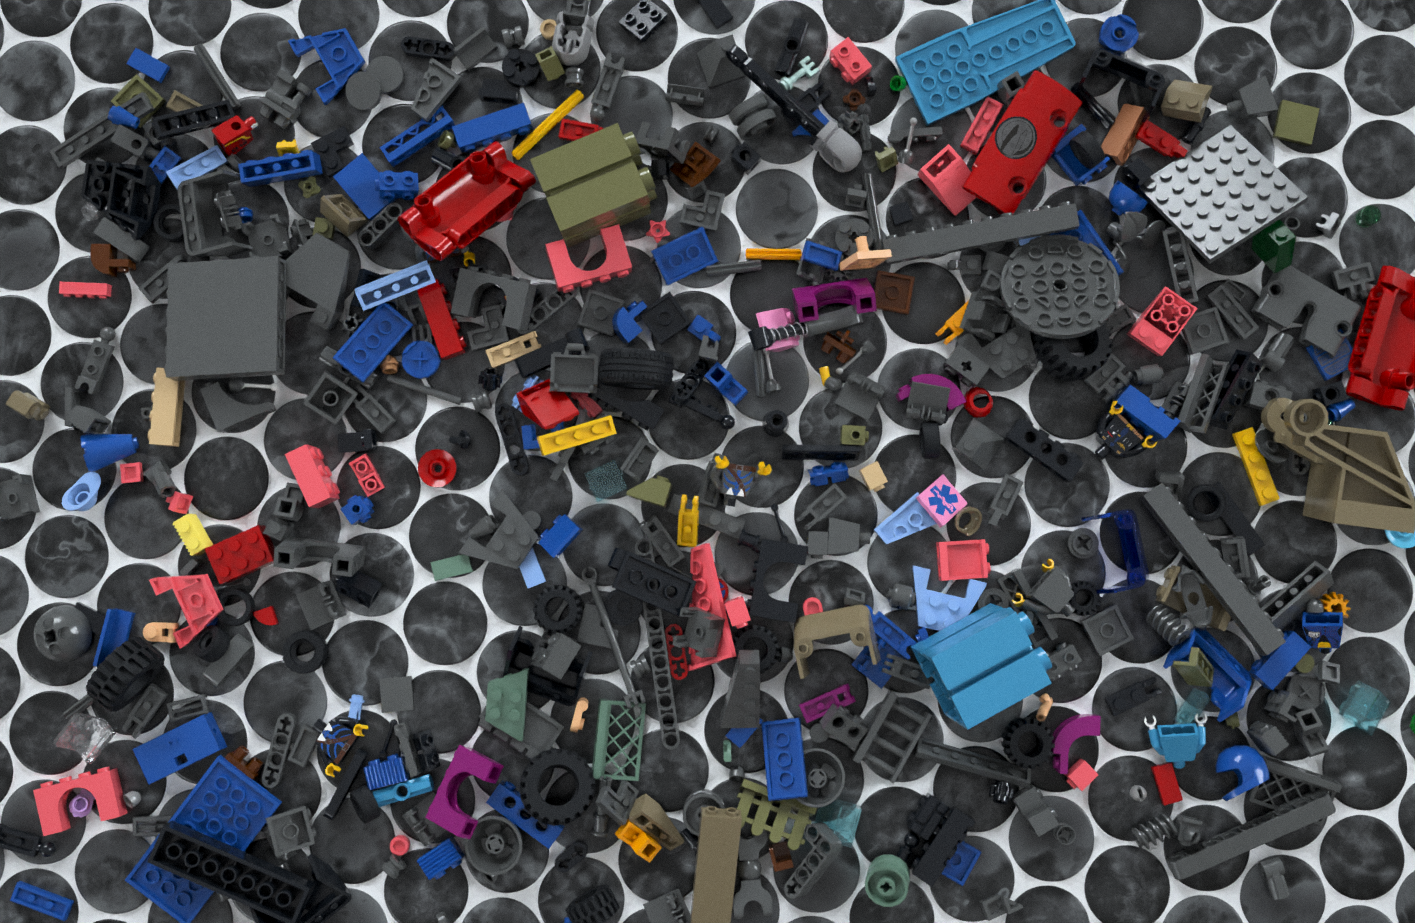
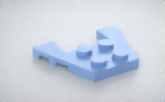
M913 565L917 623L920 627L940 631L968 616L987 585L985 582L969 579L965 598L927 590L931 569Z

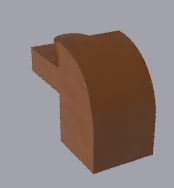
M91 244V262L98 271L117 278V272L129 273V270H136L135 262L129 259H117L118 249L113 245Z

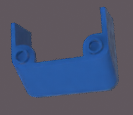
M1193 627L1190 629L1191 633L1188 638L1169 651L1163 667L1167 669L1173 665V661L1189 662L1191 647L1200 648L1214 667L1212 687H1210L1212 689L1211 701L1216 707L1220 708L1217 720L1221 722L1244 708L1252 678L1249 672L1206 629L1201 631L1199 628Z

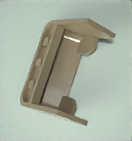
M858 604L804 615L796 619L794 623V652L800 679L810 674L807 657L814 650L812 640L850 633L851 641L854 645L859 647L869 646L873 665L881 660L871 613L867 606Z

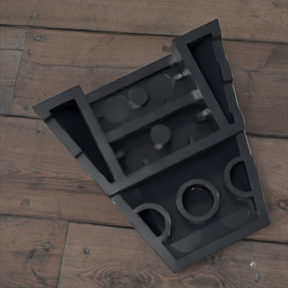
M86 160L81 197L98 211L102 210L106 217L118 223L119 228L123 231H128L134 240H139L153 224L158 208L161 183L152 168L149 166Z

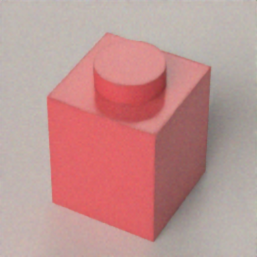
M1081 758L1068 769V774H1064L1068 778L1066 782L1074 790L1078 788L1081 791L1098 776L1097 772Z

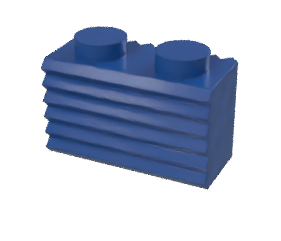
M397 753L387 756L385 761L380 762V759L368 761V765L363 767L368 788L373 790L408 780L410 775L405 769V756L399 757Z
M450 836L419 857L417 863H419V866L429 880L434 877L437 880L446 874L445 870L450 866L454 869L462 863L461 859L465 854L454 837Z

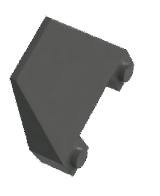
M316 233L285 260L286 300L293 289L317 303L318 305L310 321L325 330L336 328L344 310L351 252L321 234Z

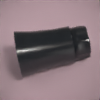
M773 410L764 416L762 426L768 435L778 437L787 431L789 420L784 412ZM778 419L780 424L774 425L773 420Z

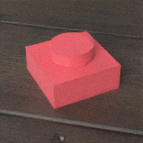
M141 462L120 464L121 483L144 482Z

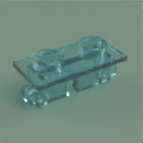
M1194 687L1173 720L1179 724L1195 723L1196 721L1193 718L1197 713L1198 717L1200 716L1211 698L1205 692H1201Z

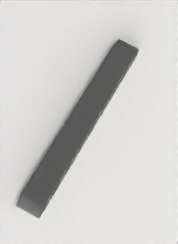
M1317 791L1169 856L1167 862L1176 880L1185 879L1330 816L1336 812V809L1328 791Z

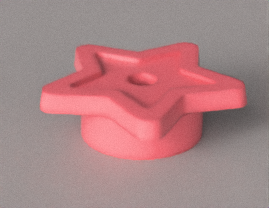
M650 220V229L646 236L654 237L657 243L661 241L662 237L669 236L670 232L665 228L666 220L661 222Z

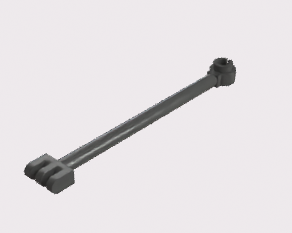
M587 567V570L592 573V577L586 578V568L582 570L581 577L590 587L628 695L623 696L627 709H630L631 703L629 700L633 701L635 707L639 705L637 697H640L642 704L646 703L642 690L635 691L596 584L597 572L594 568Z

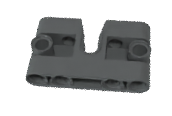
M1291 265L1275 274L1273 273L1267 285L1261 289V295L1254 305L1251 314L1281 331L1283 328H1287L1299 316L1303 307H1306L1308 315L1303 322L1298 342L1307 347L1312 345L1313 349L1319 347L1317 351H1326L1329 353L1330 359H1333L1345 337L1351 333L1352 325L1361 311V307ZM1270 287L1275 290V295L1271 293ZM1337 326L1342 329L1343 334L1338 332Z

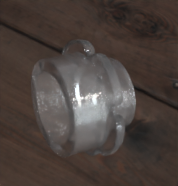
M87 202L85 206H82L81 211L86 220H97L99 218L100 211L91 202Z

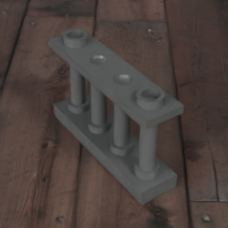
M889 690L869 724L868 731L860 740L851 758L859 764L862 760H867L890 774L888 780L894 784L896 780H900L904 772L902 768L922 732L931 725L932 719L930 718L932 715L925 712L921 716L905 707L896 699L898 695ZM890 709H895L918 722L919 724L914 733L889 720L887 714ZM886 726L908 739L909 742L905 749L902 750L881 738L877 733L880 727ZM871 743H876L899 756L900 758L895 767L870 754L868 748Z

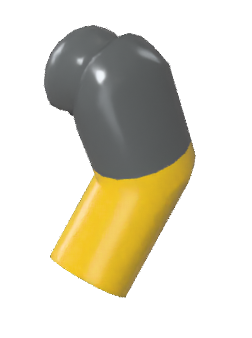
M828 366L819 368L821 381L825 387L833 391L841 389L842 381L830 376Z

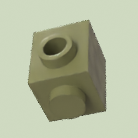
M552 46L535 54L548 81L558 79L561 75L565 74Z
M842 425L840 445H860V447H863L865 442H868L869 431H865L866 426Z

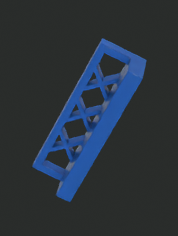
M442 106L428 122L423 119L381 146L380 149L389 163L395 167L440 137L444 130H451L455 123ZM443 113L445 117L435 123L436 117ZM423 125L430 126L421 133H419L420 127H422ZM408 135L415 136L404 143V138ZM391 146H397V147H398L397 149H395L394 151H392V152L389 153V154H388V152L386 151V150H387L388 148H390Z

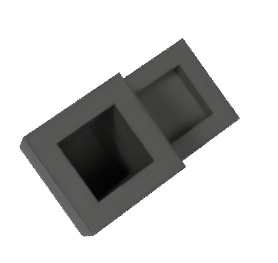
M1018 71L1002 79L997 84L999 97L1007 107H1009L1020 88L1025 86Z
M287 482L283 497L278 496L273 514L276 518L296 522L301 518L304 511L303 503L305 498L298 484Z
M1314 708L1295 713L1294 718L1297 721L1296 723L1292 722L1294 733L1298 742L1303 744L1308 756L1313 757L1328 752L1330 748L1320 732L1323 724Z

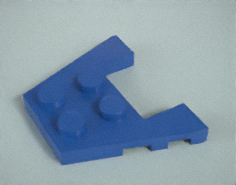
M346 28L324 32L322 35L312 37L309 35L298 40H288L297 57L315 48L332 79L316 88L325 105L347 84L348 79L366 63Z

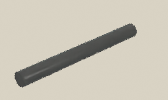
M391 374L387 378L388 382L460 405L462 401L461 397Z

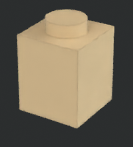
M878 461L859 470L868 491L873 489L874 492L885 488L884 483L888 481Z

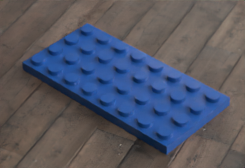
M219 755L169 822L173 820L245 852L265 826V818L272 816L282 801L249 778L223 756ZM157 836L125 881L178 922L191 923L213 895L214 891L148 863L147 861L158 839Z

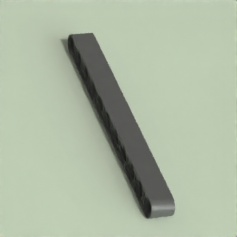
M648 539L638 540L635 544L636 555L655 563L651 541ZM641 542L649 544V550L646 553H642L639 550ZM652 579V581L655 584V588L653 590H656L658 587V581L656 579ZM643 602L662 743L665 748L673 750L680 743V732L663 613L659 608L650 610L647 607V603ZM656 618L660 621L658 629L650 627L651 619ZM654 638H660L663 641L661 648L653 646L652 641ZM658 657L664 658L666 665L664 667H657L655 659ZM659 677H666L669 681L668 685L665 687L658 684ZM663 696H668L671 699V704L664 706L661 704L660 699ZM670 715L674 718V723L666 725L663 718ZM674 735L677 741L675 744H668L666 737Z

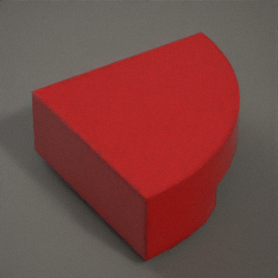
M273 606L253 612L255 618L262 624H279Z

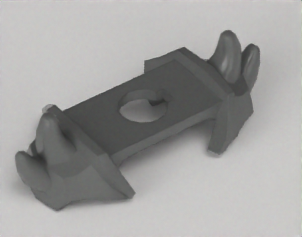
M1181 565V573L1178 574V580L1171 588L1173 591L1181 592L1187 612L1182 614L1180 619H1188L1194 627L1204 631L1211 623L1214 610L1213 606L1207 608L1200 583L1204 585L1205 580L1196 570H1190L1186 565ZM1191 592H1196L1199 595L1196 605H1193L1188 600V595Z

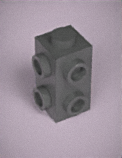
M1062 642L1055 646L1056 650L1053 652H1046L1052 663V668L1046 671L1051 681L1062 676L1061 673L1066 670L1072 671L1079 666L1078 663L1082 662L1073 644Z

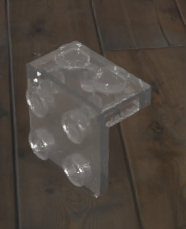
M75 713L54 739L53 744L56 747L77 751L86 763L92 764L116 732L103 718Z

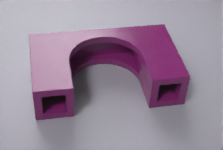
M868 278L792 289L793 304L799 322L819 320L818 308L832 303L851 304L854 306L857 314L877 311L875 292Z
M459 745L425 818L458 837L471 839L478 820L467 815L459 808L457 802L459 786L471 775L483 781L496 784L504 766L472 748Z

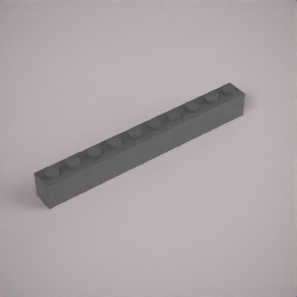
M1070 201L1059 203L1058 207L1051 208V205L1039 207L1037 211H1031V209L1019 211L1020 214L1012 215L1011 212L1000 215V218L993 219V216L981 218L979 222L967 220L963 221L962 225L954 226V224L943 225V229L935 230V227L924 229L922 233L910 231L901 237H897L896 234L889 235L883 240L884 250L890 249L892 255L891 258L886 260V264L890 265L1078 229L1080 225L1076 203L1070 204Z
M1161 483L1139 498L1193 569L1204 578L1207 587L1261 656L1269 655L1286 642L1283 638V632L1278 627L1275 628L1271 623L1270 615L1266 611H1262L1258 606V600L1246 591L1245 583L1241 579L1236 578L1233 574V568L1228 563L1225 564L1221 558L1220 551L1211 546L1208 542L1210 541L1208 536L1203 531L1200 532L1195 519L1186 514L1184 505L1179 500L1176 501L1172 496L1173 492L1169 486Z

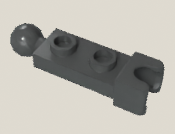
M611 53L606 55L604 66L591 103L596 105V107L590 111V118L595 122L603 120L605 116L603 108L610 110L626 65L624 57H621L618 63L613 64Z
M111 327L101 329V342L93 340L81 376H78L75 384V389L85 391L89 385V394L96 396L99 394L103 384L101 382L115 346L109 345V341L114 340L116 337L115 330Z

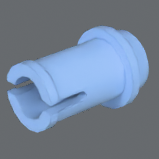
M353 694L349 698L351 703L348 717L360 720L362 703L365 702L364 696Z

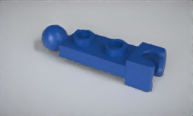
M864 604L870 610L875 633L906 660H909L910 655L906 652V648L910 645H915L917 642L880 611L874 615L871 606Z

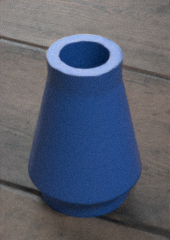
M112 106L108 113V120L112 121V124H120L137 129L139 126L140 118L135 117L121 106Z
M1348 398L1347 400L1328 405L1326 408L1328 420L1331 422L1340 421L1355 408L1354 401Z

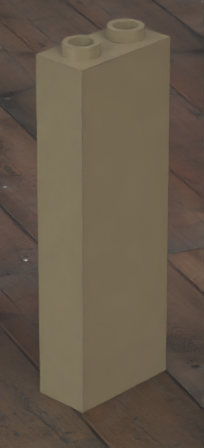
M714 806L701 807L691 904V923H731L742 822L741 810L732 807L726 809Z

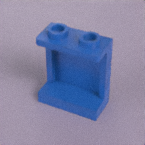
M1080 124L1062 138L1052 154L1053 159L1076 187L1080 183L1083 185L1088 183L1093 178L1091 175L1097 171L1098 174L1107 167L1106 163L1110 160L1107 156L1092 169L1085 167L1078 161L1069 143L1076 135L1086 130L1083 124Z

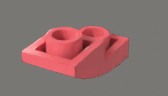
M367 453L349 462L367 497L385 488Z

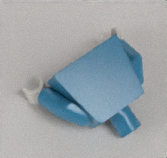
M1194 713L1193 719L1197 722V726L1196 723L1157 725V729H1155V716L1153 715L1154 722L1152 724L1147 723L1145 716L1144 723L1149 727L1148 734L1152 747L1159 755L1165 756L1167 762H1173L1175 768H1184L1185 761L1195 760L1196 754L1206 744V727H1204V723L1207 721V716L1205 713H1203L1201 721H1198V713Z

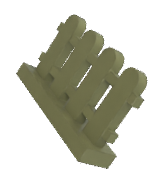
M743 779L739 787L743 792L737 795V798L740 799L737 810H741V828L745 823L752 825L750 831L753 836L761 835L763 830L770 832L769 840L772 843H778L781 837L788 839L787 847L792 851L797 850L800 844L804 845L805 840L802 839L806 825L811 824L812 821L809 820V817L815 815L817 808L803 805L796 799L768 801L767 787ZM754 795L760 797L761 800L755 799ZM772 803L778 804L779 807L773 806ZM751 804L758 806L754 820L747 817ZM791 810L796 811V812H797V815L791 813L790 811H791ZM769 811L776 813L772 827L765 824ZM788 818L795 820L790 834L784 832Z

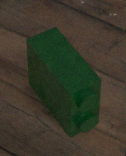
M1279 219L1253 236L1251 249L1275 274L1292 264L1296 236Z

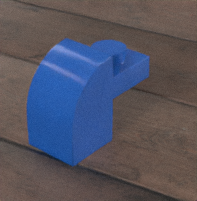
M633 301L626 307L628 310L620 307L613 315V329L623 343H629L643 331L633 319L647 307L643 301Z
M718 362L704 375L707 381L735 406L748 393L747 389L737 382L732 374Z

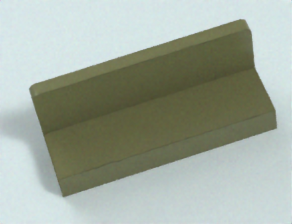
M1191 647L1189 662L1173 661V666L1188 685L1212 687L1214 667L1200 648Z

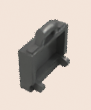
M567 343L564 354H561V352H553L551 354L550 391L597 393L598 356L596 354L586 355L583 344ZM569 351H581V355L568 354Z

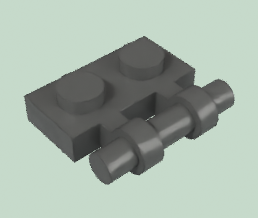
M1111 353L1105 365L1091 376H1088L1084 382L1097 394L1102 390L1106 391L1102 400L1108 403L1111 399H1115L1118 396V392L1123 387H1127L1130 384V380L1134 375L1130 371L1125 375L1121 373L1126 366ZM1116 378L1118 382L1111 387L1109 383Z

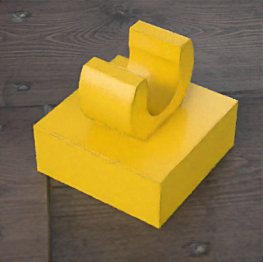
M295 139L292 142H286V140L277 142L276 149L279 157L287 153H300Z

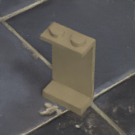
M1171 566L1164 574L1165 580L1163 585H1160L1156 591V601L1184 614L1187 612L1182 593L1171 590L1178 580L1181 567ZM1200 583L1207 608L1209 606L1214 608L1212 620L1208 626L1218 631H1225L1231 616L1207 585ZM1191 592L1188 595L1189 602L1196 605L1199 595L1196 592Z

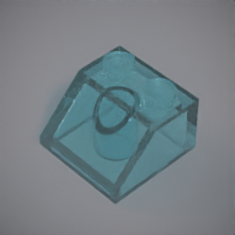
M1357 681L1356 685L1351 687L1346 702L1344 701L1341 704L1339 715L1344 720L1372 736L1391 702L1381 691Z
M837 799L828 806L818 808L815 823H825L840 839L843 846L851 848L862 809L859 805Z

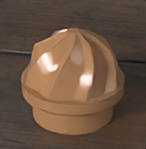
M392 355L386 356L380 363L382 373L395 374L398 372L399 363L396 357Z

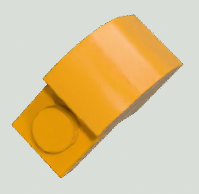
M627 819L625 825H621L615 832L619 839L630 845L638 856L649 863L662 848L658 841L629 819Z

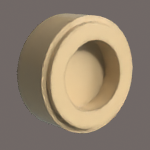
M547 19L541 23L540 32L545 39L553 40L556 22Z

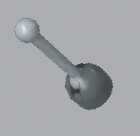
M914 117L910 119L911 126L906 149H903L898 157V162L903 164H912L914 154L910 150L914 126L917 124V119Z
M866 338L860 344V352L842 367H838L836 373L841 375L843 370L862 354L870 355L877 349Z
M763 349L770 378L766 383V393H778L782 390L779 381L773 379L769 358L770 351Z

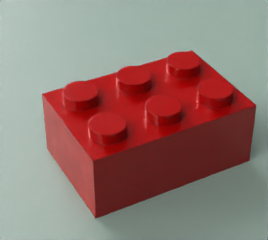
M257 525L205 548L219 584L231 583L274 563L275 548L270 536L263 533L266 528L265 525Z

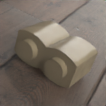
M19 390L14 391L6 402V406L27 419L33 418L40 421L45 419L50 412L48 404L30 393H23Z

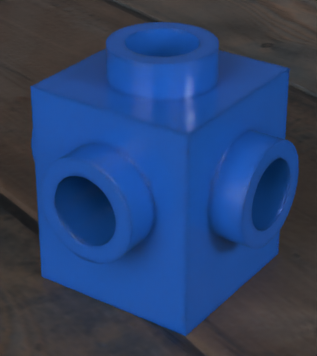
M357 495L348 499V504L341 508V511L351 525L367 522L372 518L371 514L375 512L372 509L374 505L368 497H357Z

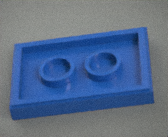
M363 153L333 176L370 221L387 205L398 199L386 200L379 198V191H375V179H379V172Z
M703 227L697 228L651 250L667 286L718 262Z

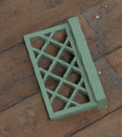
M599 698L592 762L593 777L595 779H600L601 776H604V779H606V776L614 780L639 781L646 703L638 702L639 705L637 707H641V713L636 719H633L628 713L630 709H625L622 706H626L625 701ZM629 701L631 703V708L634 707V703ZM611 705H620L624 711L614 718L610 713ZM626 713L632 722L623 729L617 720ZM616 722L622 731L615 737H612L609 733V727ZM635 724L639 728V734L632 739L626 730ZM625 733L631 741L621 748L615 740ZM614 742L620 750L611 757L607 753V747ZM633 743L637 748V753L632 758H629L624 750ZM622 752L628 761L619 767L613 759ZM612 761L618 770L613 774H604L605 766ZM629 763H632L635 767L634 776H627L622 771Z

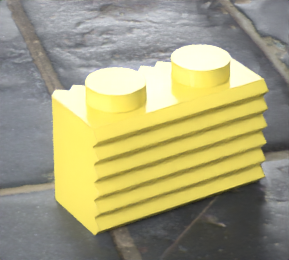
M186 514L173 522L175 529H177L176 532H179L178 535H180L191 556H201L206 553L205 548L213 545L196 514Z

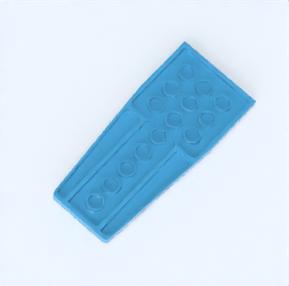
M1037 0L946 33L896 56L894 60L902 76L907 81L909 91L926 126H929L998 92L997 84L1014 72L1018 71L1022 78L1072 50L1076 42L1055 0Z

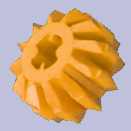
M1330 592L1329 595L1327 593L1322 594V599H1318L1324 606V612H1332V606L1334 608L1333 612H1343V618L1349 617L1346 611L1351 610V608L1346 607L1349 601L1343 599L1344 595Z

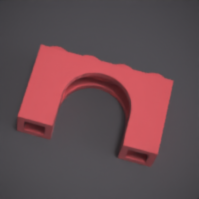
M619 224L601 229L600 237L606 253V260L595 270L585 271L577 268L570 260L564 239L545 244V250L558 292L568 293L573 291L575 287L581 286L586 288L597 281L604 283L610 281L612 277L618 276V278H623L629 275L632 271V264Z
M108 766L97 769L98 773L91 774L90 771L78 774L79 778L72 779V776L59 779L60 783L53 784V781L40 784L41 788L33 790L43 836L71 828L66 803L70 792L74 788H84L93 794L101 821L127 814L118 769L110 770Z

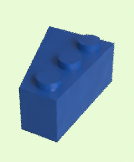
M1132 385L1125 387L1113 400L1117 401L1114 408L1119 409L1123 405V411L1120 414L1128 419L1132 427L1139 428L1145 438L1153 435L1152 438L1148 439L1149 441L1165 439L1180 422L1176 417L1172 420L1165 415L1164 408L1161 406L1159 409L1150 402V398Z

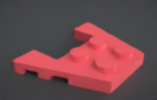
M208 574L155 577L149 580L156 596L173 589L189 626L173 633L180 649L187 646L224 610Z

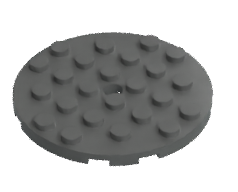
M1057 234L1031 239L1029 243L1022 247L1019 246L1010 255L1001 275L1000 292L1007 311L1027 330L1048 338L1070 339L1095 331L1112 315L1120 292L1116 268L1112 261H1108L1102 254V250L1092 243L1087 244L1078 240V237ZM1061 283L1065 288L1060 290L1055 287V284Z

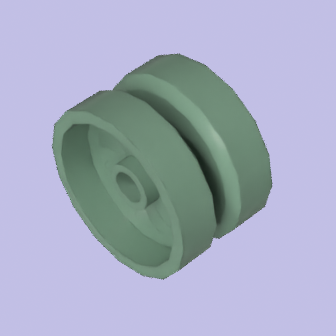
M884 854L876 857L870 863L865 879V891L868 897L874 903L883 907H893L900 904L906 898L909 889L910 870L907 864L901 858L894 855Z

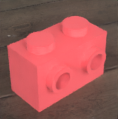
M849 37L830 51V63L834 68L838 67L842 72L841 76L847 83L850 82L852 86L871 71L872 65Z

